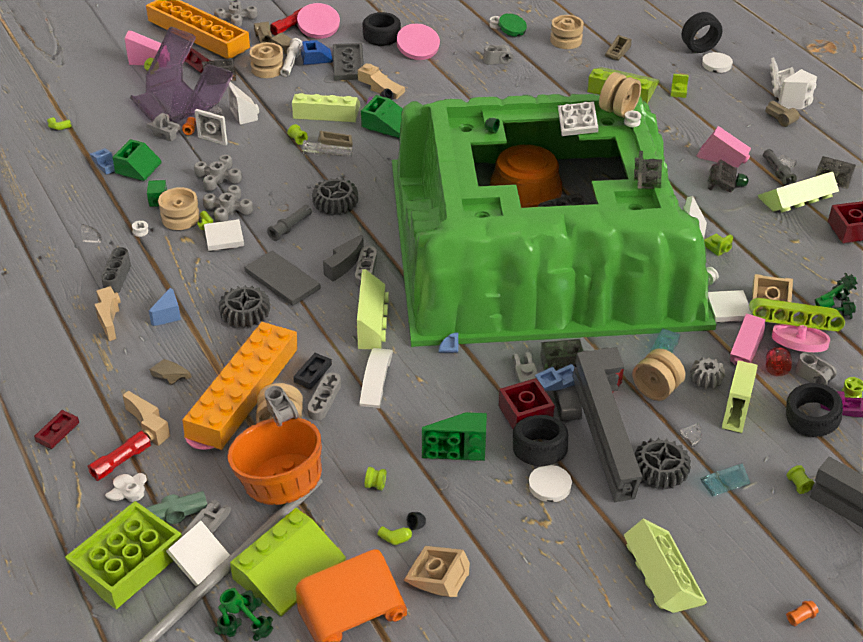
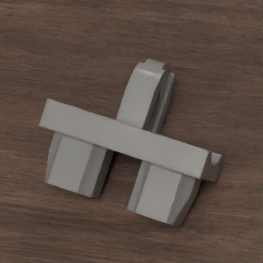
M161 113L155 117L153 122L147 123V128L153 130V135L162 136L164 134L166 140L173 141L177 138L176 132L180 130V125L171 122L167 114Z

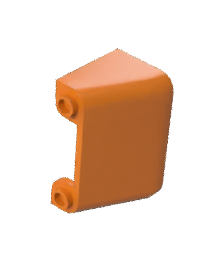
M378 549L370 550L310 575L296 585L297 609L315 642H341L342 632L383 614L386 620L394 622L401 620L407 615V607L386 560Z

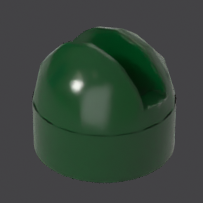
M487 119L484 124L485 129L496 133L500 126L499 119Z
M738 173L735 186H747V175Z

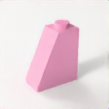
M133 31L127 32L125 44L129 65H144L148 58H154L157 60L158 66H165L169 60V52L166 49V45Z
M718 126L702 145L696 156L701 159L738 168L741 163L745 164L749 159L750 155L748 154L751 148Z
M746 313L730 353V362H733L734 365L737 366L738 360L748 363L752 362L764 336L765 319Z

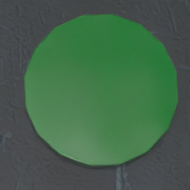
M506 13L499 18L498 26L507 35L521 36L527 29L526 22L518 15Z

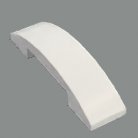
M372 349L363 379L360 406L380 408L388 366H390L393 350Z

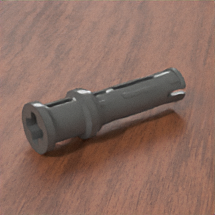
M771 149L765 150L763 157L776 171L775 174L782 180V184L784 186L794 184L797 176L790 172V168L784 165Z
M304 205L286 219L278 220L276 225L268 227L267 233L269 237L274 241L279 240L281 235L290 232L291 227L308 215H311L312 209L309 208L306 211L309 205Z

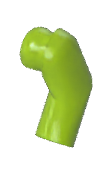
M54 117L47 119L48 127L52 129L63 130L72 127L70 120L56 122Z
M201 211L199 216L202 222L198 221L197 225L201 230L205 231L204 224L213 223V219L207 211Z
M382 526L378 530L377 536L392 545H398L408 541L412 537V531L405 527L391 531Z

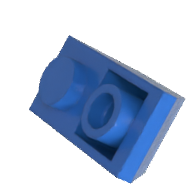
M318 40L302 41L301 57L303 65L333 62L330 48Z

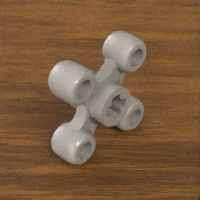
M231 0L229 10H224L223 8H216L214 10L215 17L222 20L230 18L231 24L237 27L242 26L244 16H247L249 19H255L258 15L255 6H248L246 9H242L240 0Z
M227 154L221 155L219 161L212 162L210 166H207L203 161L196 162L194 165L195 174L198 177H204L203 186L207 191L215 190L217 184L225 182L226 179L232 184H238L242 180L241 171L237 168H232V158Z
M237 185L229 186L227 193L221 194L219 198L212 193L203 196V205L206 209L211 210L218 207L214 212L216 222L228 221L229 216L235 214L236 210L240 211L243 215H249L253 212V203L250 199L237 201L241 198V189Z

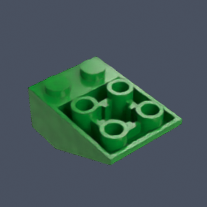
M375 95L361 110V127L400 138L403 108L389 98Z
M465 412L423 426L422 458L485 461L487 413Z

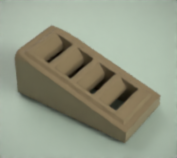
M618 35L605 53V56L619 61L630 49L632 39Z
M319 131L318 149L352 147L353 145L351 135Z

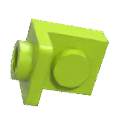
M673 74L671 97L686 98L689 75Z
M716 233L704 239L705 247L717 256L730 251L732 248L733 236L731 234L722 238Z

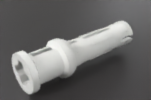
M298 38L291 39L290 47L287 49V57L280 71L284 77L290 75L295 59L300 55L302 41Z

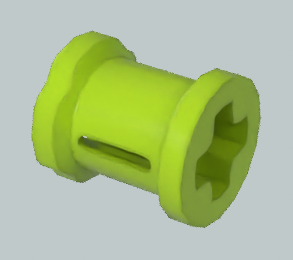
M294 124L289 127L287 134L290 138H294L298 145H302L307 141L308 135L305 131L301 130L299 125Z
M802 465L791 468L786 474L787 479L792 481L797 487L796 491L799 494L809 492L815 484L813 479L808 478L805 474V469Z

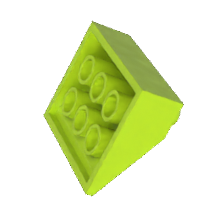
M598 67L594 68L589 75L587 92L600 95L607 78L613 72H618L625 75L626 78L631 77L641 82L640 97L648 104L660 79Z
M134 501L65 556V559L100 598L117 610L174 561L166 550L182 537V533Z
M295 508L230 562L234 581L247 591L251 590L256 598L259 597L262 603L282 617L297 603L295 589L298 582L310 575L344 562L346 556L312 518L298 508Z

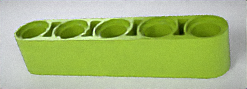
M755 298L749 303V310L752 315L765 319V322L792 326L804 325L807 328L839 331L845 326L843 316L834 308L764 298ZM759 307H763L761 311L756 312ZM777 310H781L779 314H775ZM800 312L798 316L793 317L795 313Z

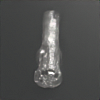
M304 140L302 154H316V156L325 154L352 158L353 147L324 145L319 141L313 143Z

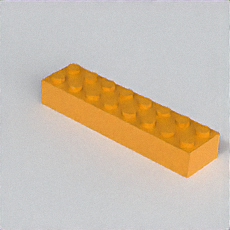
M155 0L146 5L148 21L228 60L250 48L249 32L181 0Z
M261 322L182 419L184 437L222 450L257 404L260 390L273 383L297 351V332Z

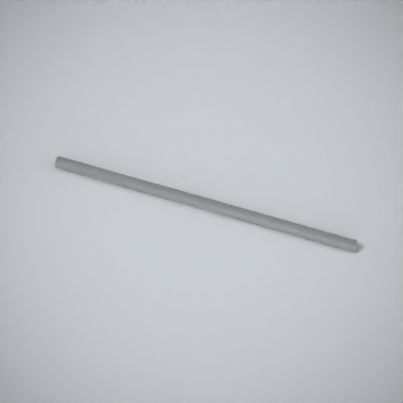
M320 478L315 488L304 497L284 504L139 642H156L231 571L230 562L304 502L323 483L322 479Z

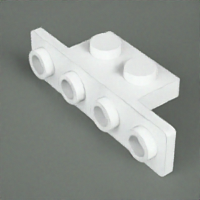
M773 57L771 58L772 64H769L772 77L771 82L774 88V97L779 99L783 80L795 74L793 67L779 71Z

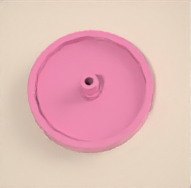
M313 3L300 10L297 23L300 31L306 36L323 39L337 32L340 18L337 11L331 6Z
M409 24L398 32L397 47L406 57L414 60H425L433 57L438 52L439 36L429 26Z
M777 324L773 327L771 335L772 339L778 344L803 352H823L829 348L830 337L819 329L807 328L804 325Z

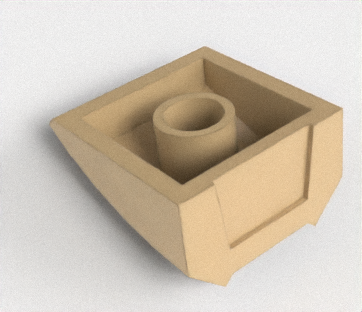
M755 274L752 284V300L764 298L791 302L793 279ZM759 307L756 312L761 311L763 307ZM777 310L775 314H779L781 310Z
M425 546L413 563L404 581L433 594L457 597L458 591L466 577L469 576L470 562L464 550Z

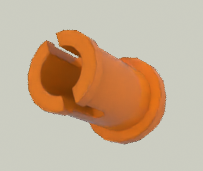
M188 117L186 123L183 124L182 131L184 134L191 135L194 133L196 125L194 117Z
M805 600L801 606L786 613V617L789 623L795 627L808 618H815L819 611L813 601Z

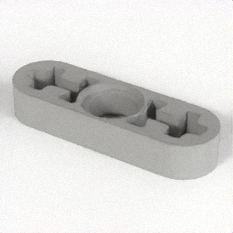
M366 246L361 249L355 272V283L358 286L361 285L362 269H366L371 274H374L377 250L372 246Z
M331 372L323 376L308 404V416L311 419L321 420L328 413L341 388V377L339 374ZM322 394H328V395H330V396L327 397V398H321V397H319V396L322 395Z

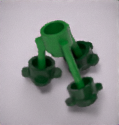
M844 273L845 276L837 281V285L833 286L830 292L815 299L816 306L832 308L835 305L833 297H836L838 300L843 299L841 307L834 309L842 311L843 316H849L850 319H853L852 313L856 312V306L854 302H850L847 296L850 294V290L853 288L857 289L855 285L858 283L856 281L857 278L853 277L852 274L848 276L847 273Z
M231 588L221 594V605L218 606V609L222 616L217 620L218 626L214 628L215 634H224L228 637L235 636L237 628L242 625V620L236 618L233 614L242 611L243 616L252 621L250 630L254 633V641L270 635L273 630V618L271 616L267 618L259 616L256 618L253 615L256 608L261 606L262 600L259 597L256 598L251 590L239 594L235 588Z

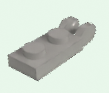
M530 352L524 354L526 364L523 365L520 364L519 355L513 354V363L518 383L534 379L535 375L538 374L535 364L532 362Z
M212 500L182 532V536L200 521L213 534L222 521H225L231 511L230 506L224 505L217 512L219 501Z

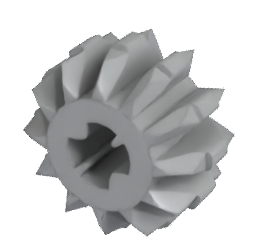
M701 357L700 360L694 361L690 370V377L693 383H697V387L703 386L705 390L707 387L714 389L715 386L721 385L725 376V369H723L722 363H718L717 359L711 360L710 357L708 359Z

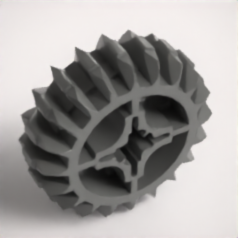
M344 178L324 179L323 182H318V185H315L312 193V202L316 209L326 214L332 213L333 215L337 213L340 215L343 212L347 213L348 210L352 211L359 199L355 184L351 183L350 180L345 181Z
M245 285L241 288L237 286V289L231 288L230 292H225L219 301V312L224 323H228L229 326L235 325L236 328L239 326L243 328L250 326L252 328L254 324L259 325L260 321L264 322L265 318L268 317L271 308L265 291H261L260 287L254 289L253 285L251 287H246Z
M659 437L654 441L650 438L648 442L643 441L641 446H638L634 455L642 474L641 482L647 481L648 486L653 484L656 489L659 486H662L664 490L668 486L674 489L676 485L681 486L683 481H686L688 478L691 460L688 456V451L683 450L682 445L677 446L676 441L669 442L667 438L664 441L660 440Z

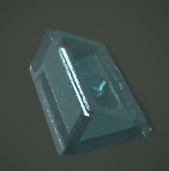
M743 463L700 478L712 497L750 484Z

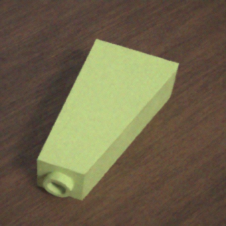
M738 360L722 424L723 429L743 432L757 372V364Z

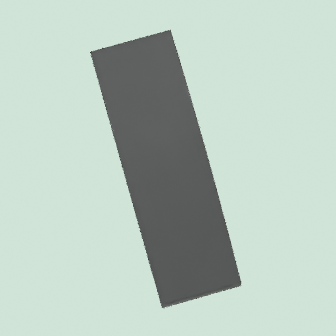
M359 235L333 249V255L323 260L324 275L332 282L347 273L359 260L361 249L364 247L363 235Z

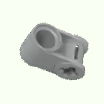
M486 45L484 47L483 62L487 65L508 64L513 60V55L508 45Z
M811 352L801 353L795 369L796 374L807 381L827 385L828 381L837 375V371L832 364L825 362Z
M271 386L266 389L265 398L268 411L273 416L278 427L282 426V423L285 421L299 418L294 403L280 386Z

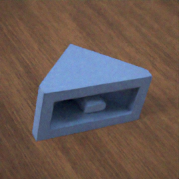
M169 288L149 310L151 325L157 326L181 320L179 305L173 289Z

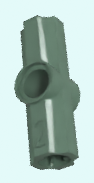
M204 491L183 497L172 494L164 497L161 503L145 508L169 524H178L184 520L185 516L200 512L203 508L205 509L207 501Z

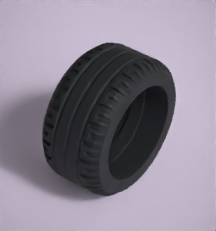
M387 12L370 14L362 23L363 37L373 45L385 46L393 44L397 41L398 32L401 30L400 19Z
M699 12L685 22L681 36L683 42L691 51L703 53L717 45L722 37L723 29L721 23L713 14ZM710 25L708 32L703 37L694 40L696 33L702 27Z
M805 383L793 389L789 394L786 402V418L789 425L796 432L808 437H820L832 433L841 423L843 412L842 399L838 392L830 388V386L820 383ZM807 403H819L829 408L830 412L823 416L812 417L803 414L798 408Z
M534 415L524 418L514 427L513 451L517 458L530 465L548 466L562 460L568 451L569 434L567 427L560 420L547 415ZM535 439H545V440H549V441L538 442V441H533V440H535Z

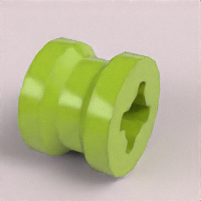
M856 377L847 378L842 389L845 397L862 398L863 381Z
M368 467L365 475V488L376 487L377 490L383 491L387 475L386 469L375 470L374 467Z

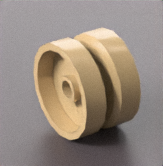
M559 15L555 17L551 24L550 42L552 45L561 49L579 47L582 44L583 20L574 15Z
M266 42L251 47L249 51L251 71L255 76L259 78H273L281 74L280 71L284 62L283 50L280 45Z
M613 72L607 78L601 90L599 98L600 108L625 118V113L634 110L641 93V82L631 77L626 78L621 73Z
M176 187L168 189L159 196L160 216L165 227L172 230H184L191 228L199 221L198 199L196 193L191 189Z
M657 348L652 350L634 367L632 377L638 390L646 397L661 401L665 400L684 381L685 370L681 361L673 353L666 349Z
M274 383L260 390L257 398L256 423L273 418L268 411L265 391L271 386H280L284 390L288 398L294 403L299 418H302L303 397L297 388L285 383Z

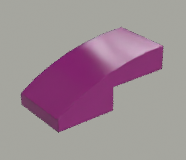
M836 391L842 399V415L863 417V398H846L844 391ZM820 404L821 408L830 411L829 408Z

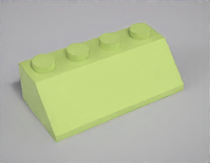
M299 93L294 94L292 100L293 119L356 122L360 107L359 99L351 96L341 97Z
M829 172L759 194L758 197L773 212L780 210L782 213L791 210L790 206L793 205L795 208L804 206L806 201L811 204L819 201V197L823 199L833 197L832 193L839 190L834 173Z
M362 269L358 304V349H381L382 342H386V330L383 329H387V317L384 316H388V304L385 303H389V292H385V284L366 269Z
M643 518L624 534L627 541L626 546L636 559L635 564L643 572L646 578L644 580L645 584L652 590L655 596L654 601L660 609H666L675 613L703 606L707 603L669 531Z

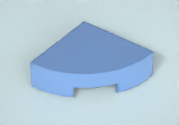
M452 333L447 336L439 346V353H458L459 333Z

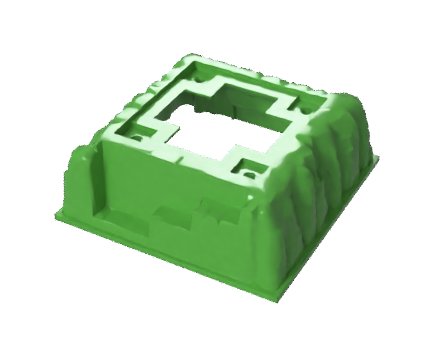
M542 94L536 98L531 95L508 96L505 99L498 97L470 98L468 102L462 99H444L425 105L412 101L403 107L398 159L392 160V172L411 347L440 345L452 333H459L458 344L709 331L716 329V322L708 302L709 276L706 269L705 242L700 230L699 220L679 207L678 199L674 195L673 188L668 179L662 135L658 132L656 114L651 113L649 105L641 97H639L638 103L633 110L641 114V122L637 127H629L624 123L625 118L615 115L614 112L609 113L602 110L599 106L600 95L571 94L570 97L560 94ZM594 102L598 132L562 136L558 106ZM487 119H499L500 126L496 133L485 129L484 124ZM535 145L549 150L556 159L611 158L620 156L628 179L592 181L591 184L597 204L521 208L516 185L478 186L474 163H496L499 155L510 147Z

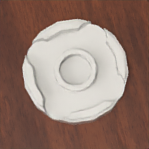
M717 52L708 53L702 59V66L710 72H713V70H716L717 73L727 72L733 64L730 56Z
M554 465L540 466L530 474L529 489L537 499L545 502L547 500L559 502L570 494L572 486L571 476L561 467Z

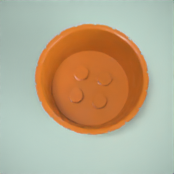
M517 145L504 150L497 158L490 186L516 185L521 208L538 207V204L561 197L562 181L559 174V164L554 154L549 150L535 145Z
M273 418L252 425L236 437L228 451V462L234 475L244 486L247 494L255 501L267 505L290 503L307 495L320 480L322 472L321 435L318 428L306 419L292 418L283 422L280 427L277 426Z

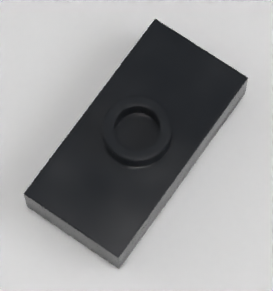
M314 353L293 376L294 383L311 389L330 368L332 359Z

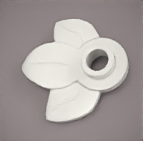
M138 473L132 477L128 474H122L115 477L113 480L115 488L105 494L106 498L113 501H119L124 498L130 502L140 500L144 496V484L147 481L146 475Z

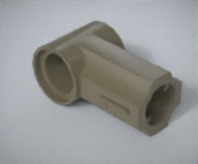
M269 21L254 23L255 36H258L260 43H271L272 35Z
M775 101L769 102L765 110L767 114L778 119L779 124L783 127L799 119V112L795 108L788 109Z

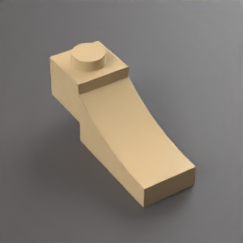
M366 63L358 69V81L371 85V91L381 93L384 89L388 88L393 92L394 99H398L405 93V87L387 78L379 70V67Z
M110 286L96 291L99 303L94 305L97 318L108 340L112 341L117 339L113 320L115 313L119 312L118 304L121 301L118 293H114Z
M130 391L123 395L125 409L140 421L142 432L148 436L150 442L159 446L170 437L168 422L160 418L158 407Z

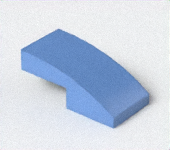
M104 148L90 153L95 164L106 175L115 171L112 152Z
M570 364L557 371L554 367H551L536 374L535 378H537L545 391L564 389L575 385L572 377L574 366Z

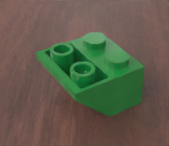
M132 139L112 157L115 174L145 181L162 163L161 159L144 142Z

